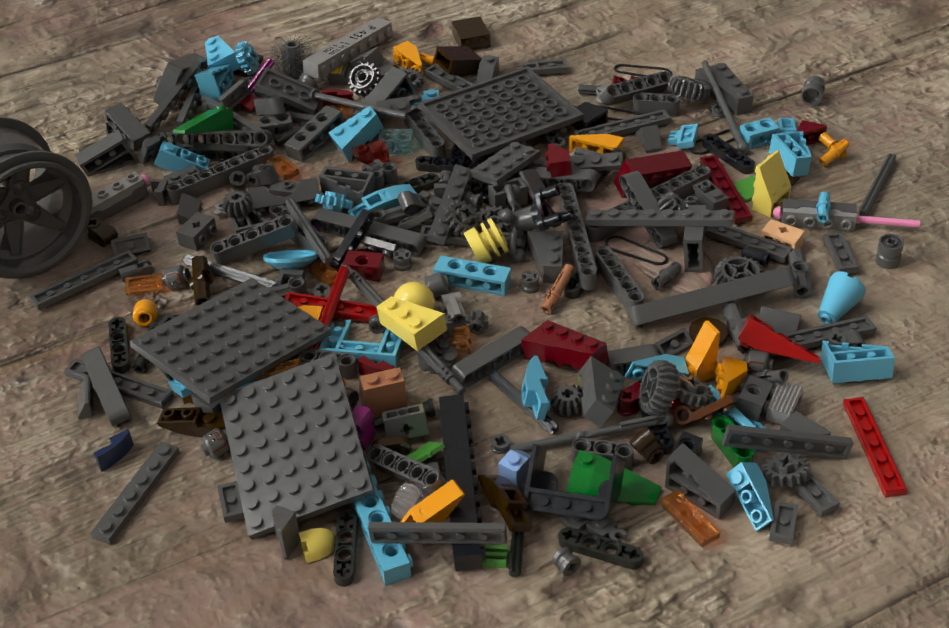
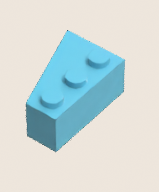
M219 36L211 37L205 42L209 68L230 65L232 72L241 68V65L236 60L237 54Z
M230 65L212 67L195 74L200 89V96L207 95L215 101H219L218 98L230 88L235 79Z
M369 106L352 118H349L343 124L335 127L329 132V135L335 146L350 163L353 160L352 156L357 151L361 152L363 150L362 146L367 141H371L384 127L375 111Z
M803 131L772 134L769 153L772 154L776 150L780 152L785 169L792 177L808 175L812 156L809 147L806 146V139L803 138Z
M822 341L821 362L832 383L882 380L893 377L895 357L888 346L862 344V347L849 346V343L842 342L841 346L830 345L829 341Z

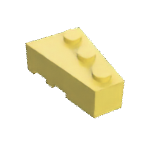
M392 296L377 306L380 323L416 351L447 331L445 315L442 312Z

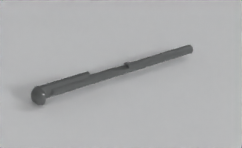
M707 60L701 62L702 67L727 119L728 126L736 141L737 149L742 153H747L750 146L744 142Z
M313 89L310 92V99L312 101L320 99L359 109H366L370 106L376 113L402 119H408L409 114L322 94L318 89Z
M667 412L663 416L653 415L622 421L618 425L587 431L580 430L571 434L510 445L511 450L528 451L532 450L533 443L544 448L573 442L577 438H595L661 424H667V427H670L674 423V416L671 412Z

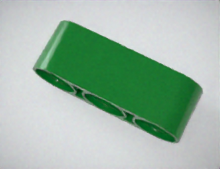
M716 416L712 422L711 438L733 468L741 462L753 463L754 449L723 446L722 438L727 425H734V423L726 416Z

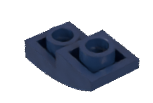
M129 429L110 437V445L94 452L98 468L101 472L121 460L134 446Z

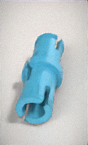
M821 192L818 197L819 202L816 205L818 212L817 221L826 223L829 220V212L831 210L830 194L828 192Z

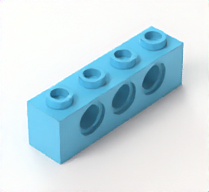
M440 255L433 269L434 274L441 272L443 275L446 274L452 287L505 296L511 284V268Z

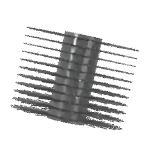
M283 40L285 42L284 45L280 41L279 44L282 45L279 46V49L281 50L277 52L278 48L270 50L276 53L273 57L271 56V58L277 57L273 60L274 62L276 61L274 65L278 64L277 67L272 68L277 69L276 72L296 80L301 74H304L302 73V61L307 56L309 57L311 54H314L311 52L314 49L310 47L315 46L309 44L308 47L305 44L306 41L301 43V41L288 40L287 42Z

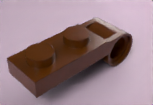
M729 394L697 411L691 406H678L673 413L674 420L682 425H689L699 420L707 422L715 418V413L722 411V413H726L734 409L733 405L738 403L735 395ZM685 409L689 412V418L686 421L681 417L682 411Z

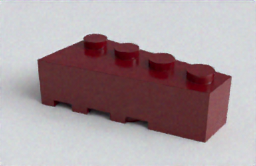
M684 150L626 159L613 182L623 198L626 195L619 183L621 175L639 171L651 189L689 171L692 168V164Z
M549 320L543 322L539 327L521 339L524 357L527 360H531L533 356H538L540 362L547 363L548 361H553L558 366L563 367L573 365L574 369L579 370L590 356L605 365L610 363L605 342Z

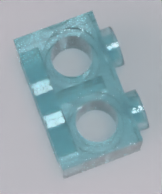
M380 129L378 139L379 154H413V129Z

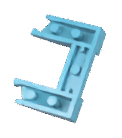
M345 320V327H334V323H330L331 335L323 339L318 349L350 353L355 356V359L365 356L370 360L376 361L377 364L385 361L397 368L404 341L387 328L381 343L347 341L352 321Z

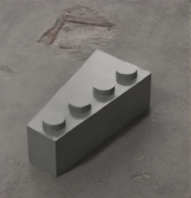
M725 63L710 66L729 110L735 115L752 112L753 95ZM695 69V79L710 84L704 69ZM711 88V95H713V99L717 101V97L713 89Z
M392 66L362 103L376 106V101L407 97L409 94L413 95L416 90L407 73ZM356 108L355 112L353 113L354 116L361 112L363 109Z

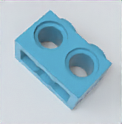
M770 117L740 125V134L744 142L749 144V149L770 144L772 134H778L780 127Z

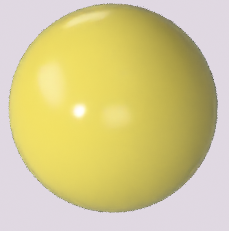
M407 282L401 285L394 294L395 298L434 310V295L430 288L423 283Z

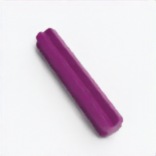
M271 58L265 61L248 84L251 94L255 91V85L266 67L271 69L275 64Z

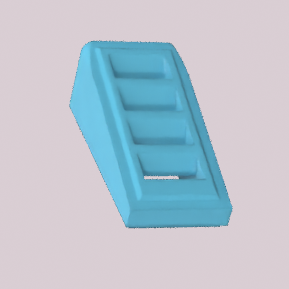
M778 118L779 133L797 131L795 118Z

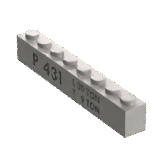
M377 17L303 60V73L316 79L322 78L391 37L393 31L392 22Z

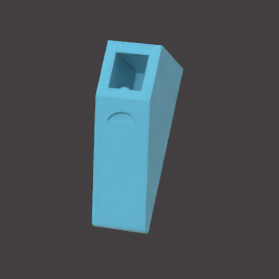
M163 141L154 165L169 171H181L187 167L196 166L201 171L208 168L210 159Z
M663 354L633 361L625 374V378L642 381L645 370L648 369V365L652 364L654 360H665L676 365L679 376L684 374L688 377L689 372L684 357Z
M741 462L726 473L732 487L736 489V494L755 531L758 532L772 522L774 518L767 481L758 464Z

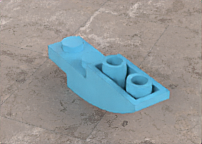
M410 184L387 187L361 198L362 203L347 212L349 215L358 217L363 209L369 211L377 208L387 210L400 206L397 200L400 193L404 191L417 193Z
M533 356L527 365L522 384V402L524 407H532L536 420H545L546 413L550 410V400L547 399L545 394V388L548 386V376L545 375L543 364L540 363L538 356Z

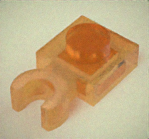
M469 326L454 327L455 330L451 331L450 337L452 346H456L457 355H461L460 351L462 349H466L468 354H471L472 338Z

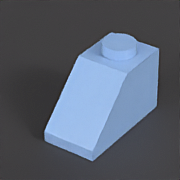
M510 450L498 463L499 475L509 479L516 487L521 485L527 478L531 455L520 450Z

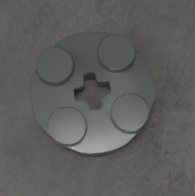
M448 340L427 344L450 370L457 363V351L450 345ZM418 353L420 368L425 372L427 369L431 371V374H437Z

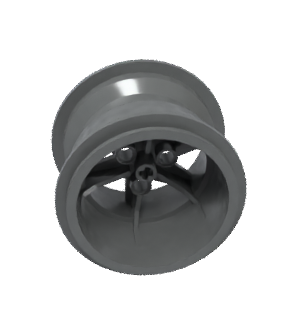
M0 117V183L2 182L3 186L0 187V278L18 279L52 268L74 250L83 237L90 221L92 192L82 170L68 158L51 152L45 139L32 126L18 119ZM35 168L34 179L29 182L30 169Z

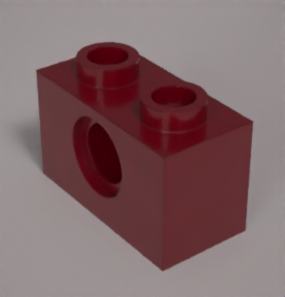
M348 250L342 265H349L365 280L380 282L385 269L384 254Z

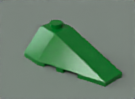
M216 106V109L208 110L173 129V133L188 134L234 129L233 109H226V106Z
M579 450L572 465L566 492L597 496L600 484L609 480L612 461L600 455ZM625 468L621 494L617 502H627L629 505H656L662 487Z

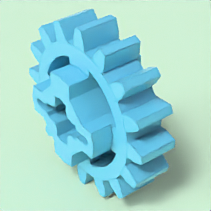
M247 41L237 43L235 46L237 49L235 50L237 53L236 60L241 65V70L244 69V73L248 75L257 73L260 64L257 61L259 57L257 52L254 51V47H251V43Z
M326 191L325 195L316 194L315 202L323 204L322 208L343 212V208L352 209L354 201L346 200V195L329 191Z

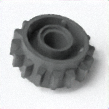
M369 62L366 64L361 63L351 71L348 77L350 79L348 84L356 95L360 94L363 97L371 93L376 84L380 82L382 75L373 63L371 65Z

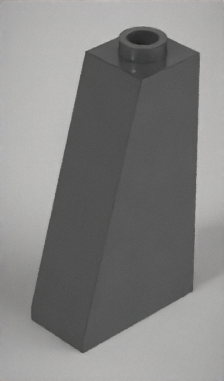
M688 205L690 210L707 209L706 205ZM685 226L683 238L685 272H704L706 226Z

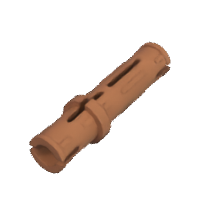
M564 265L553 287L546 293L547 297L540 307L542 312L551 314L555 304L560 301L563 290L575 272L572 265Z

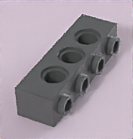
M326 105L284 144L288 157L303 163L330 138V131L344 123L342 112Z

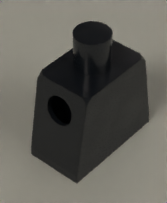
M584 102L576 107L584 114L583 119L572 123L571 126L581 130L606 124L608 122V109Z

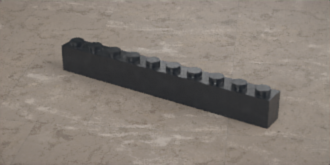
M463 394L439 397L442 438L445 446L443 449L446 479L448 481L454 480L465 493V496L450 513V523H482L481 510L476 511V507H480L479 494L474 493V491H478L477 478H473V475H477L476 464L471 462V459H475L474 447H469V444H473L472 431H468V429H472L470 416L466 417V414H470L469 402H464ZM452 544L455 572L483 568L482 559H486L485 545Z

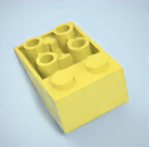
M778 150L769 155L762 163H759L755 169L756 179L753 185L752 210L768 217L773 216V210L776 207L781 206L782 208L783 199H790L791 184Z

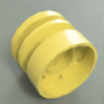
M491 218L487 220L490 225L488 229H486L483 222L480 223L483 232L479 233L475 227L464 232L478 261L486 264L492 261L490 252L494 251L498 257L501 256L498 251L500 247H502L505 254L509 252L507 241L502 231Z

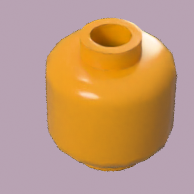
M149 299L139 300L133 309L134 322L142 327H148L151 322H156L158 317L156 303Z

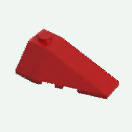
M751 313L738 335L739 344L747 349L752 347L756 350L819 364L821 362V358L799 343H792V340L785 334L775 333L771 325Z

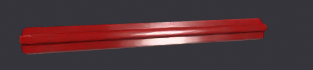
M347 266L339 268L319 320L328 327L350 273ZM323 340L317 342L308 349L318 350Z

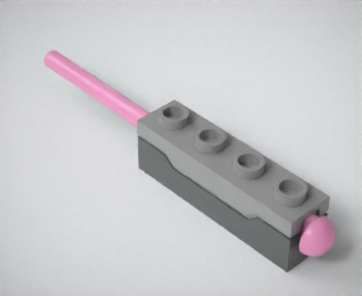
M133 172L93 194L91 217H96L103 221L149 195L147 191V186L150 183L149 177Z
M783 199L782 210L781 206L773 210V216L776 219L780 220L781 218V223L793 227L855 231L856 224L860 223L920 227V220L858 216L857 204L830 202L831 210L829 212V220L826 223L817 221L818 212L816 205L819 201Z

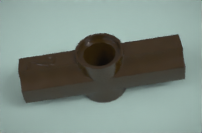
M203 255L192 258L193 277L189 279V285L194 291V300L197 306L211 299L210 284L214 281L212 274L208 271L207 258Z

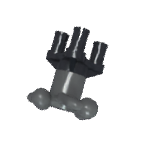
M508 184L505 187L512 211L509 209L502 210L500 219L504 223H509L512 230L509 252L515 262H522L525 259L524 250L516 248L517 239H521L524 234H527V231L537 228L540 231H545L551 226L555 228L561 226L562 223L575 220V217H572L575 216L572 209L561 213L554 212L547 201L549 198L561 195L558 184L544 189H536L532 206L523 209L515 200L521 194L520 187L515 184Z

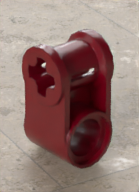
M637 381L633 385L621 390L617 406V412L620 415L631 416L641 410L638 397L642 381Z

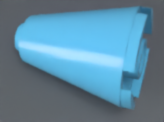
M841 271L832 274L818 311V317L822 323L830 324L837 322L864 298L866 288L857 277L851 278L847 276L849 273Z

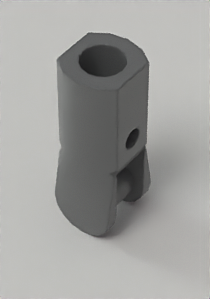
M143 260L137 264L119 269L122 281L125 282L141 276L151 275L154 272V268L149 260Z

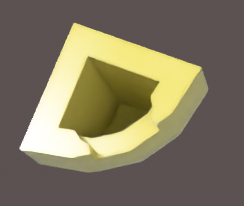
M315 528L299 532L306 563L321 560L334 551L336 536L329 529Z

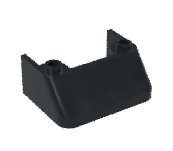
M533 443L524 497L528 503L527 508L536 512L597 521L608 518L621 494L626 460L618 454H613L609 480L600 484L597 496L557 491V477L551 472L543 471L547 450Z

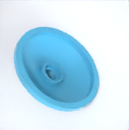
M285 250L263 255V260L276 269L298 270L309 266L319 256L313 250Z

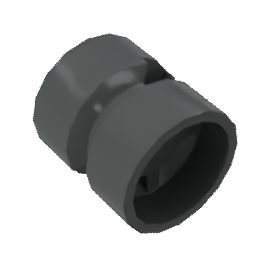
M813 75L805 80L801 93L802 101L805 104L813 106L821 102L825 89V81L821 77Z
M884 234L880 237L875 259L878 266L885 269H894L900 265L901 252L904 241L900 236Z

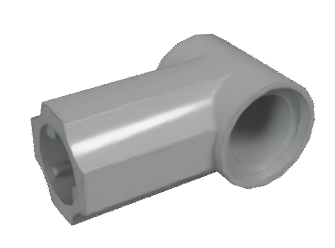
M454 292L441 295L443 311L447 312V315H451L455 327L462 326L465 322L466 314L463 309L461 293Z

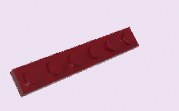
M717 155L700 157V165L707 166L711 170L710 181L729 197L728 210H734V224L751 222V212Z

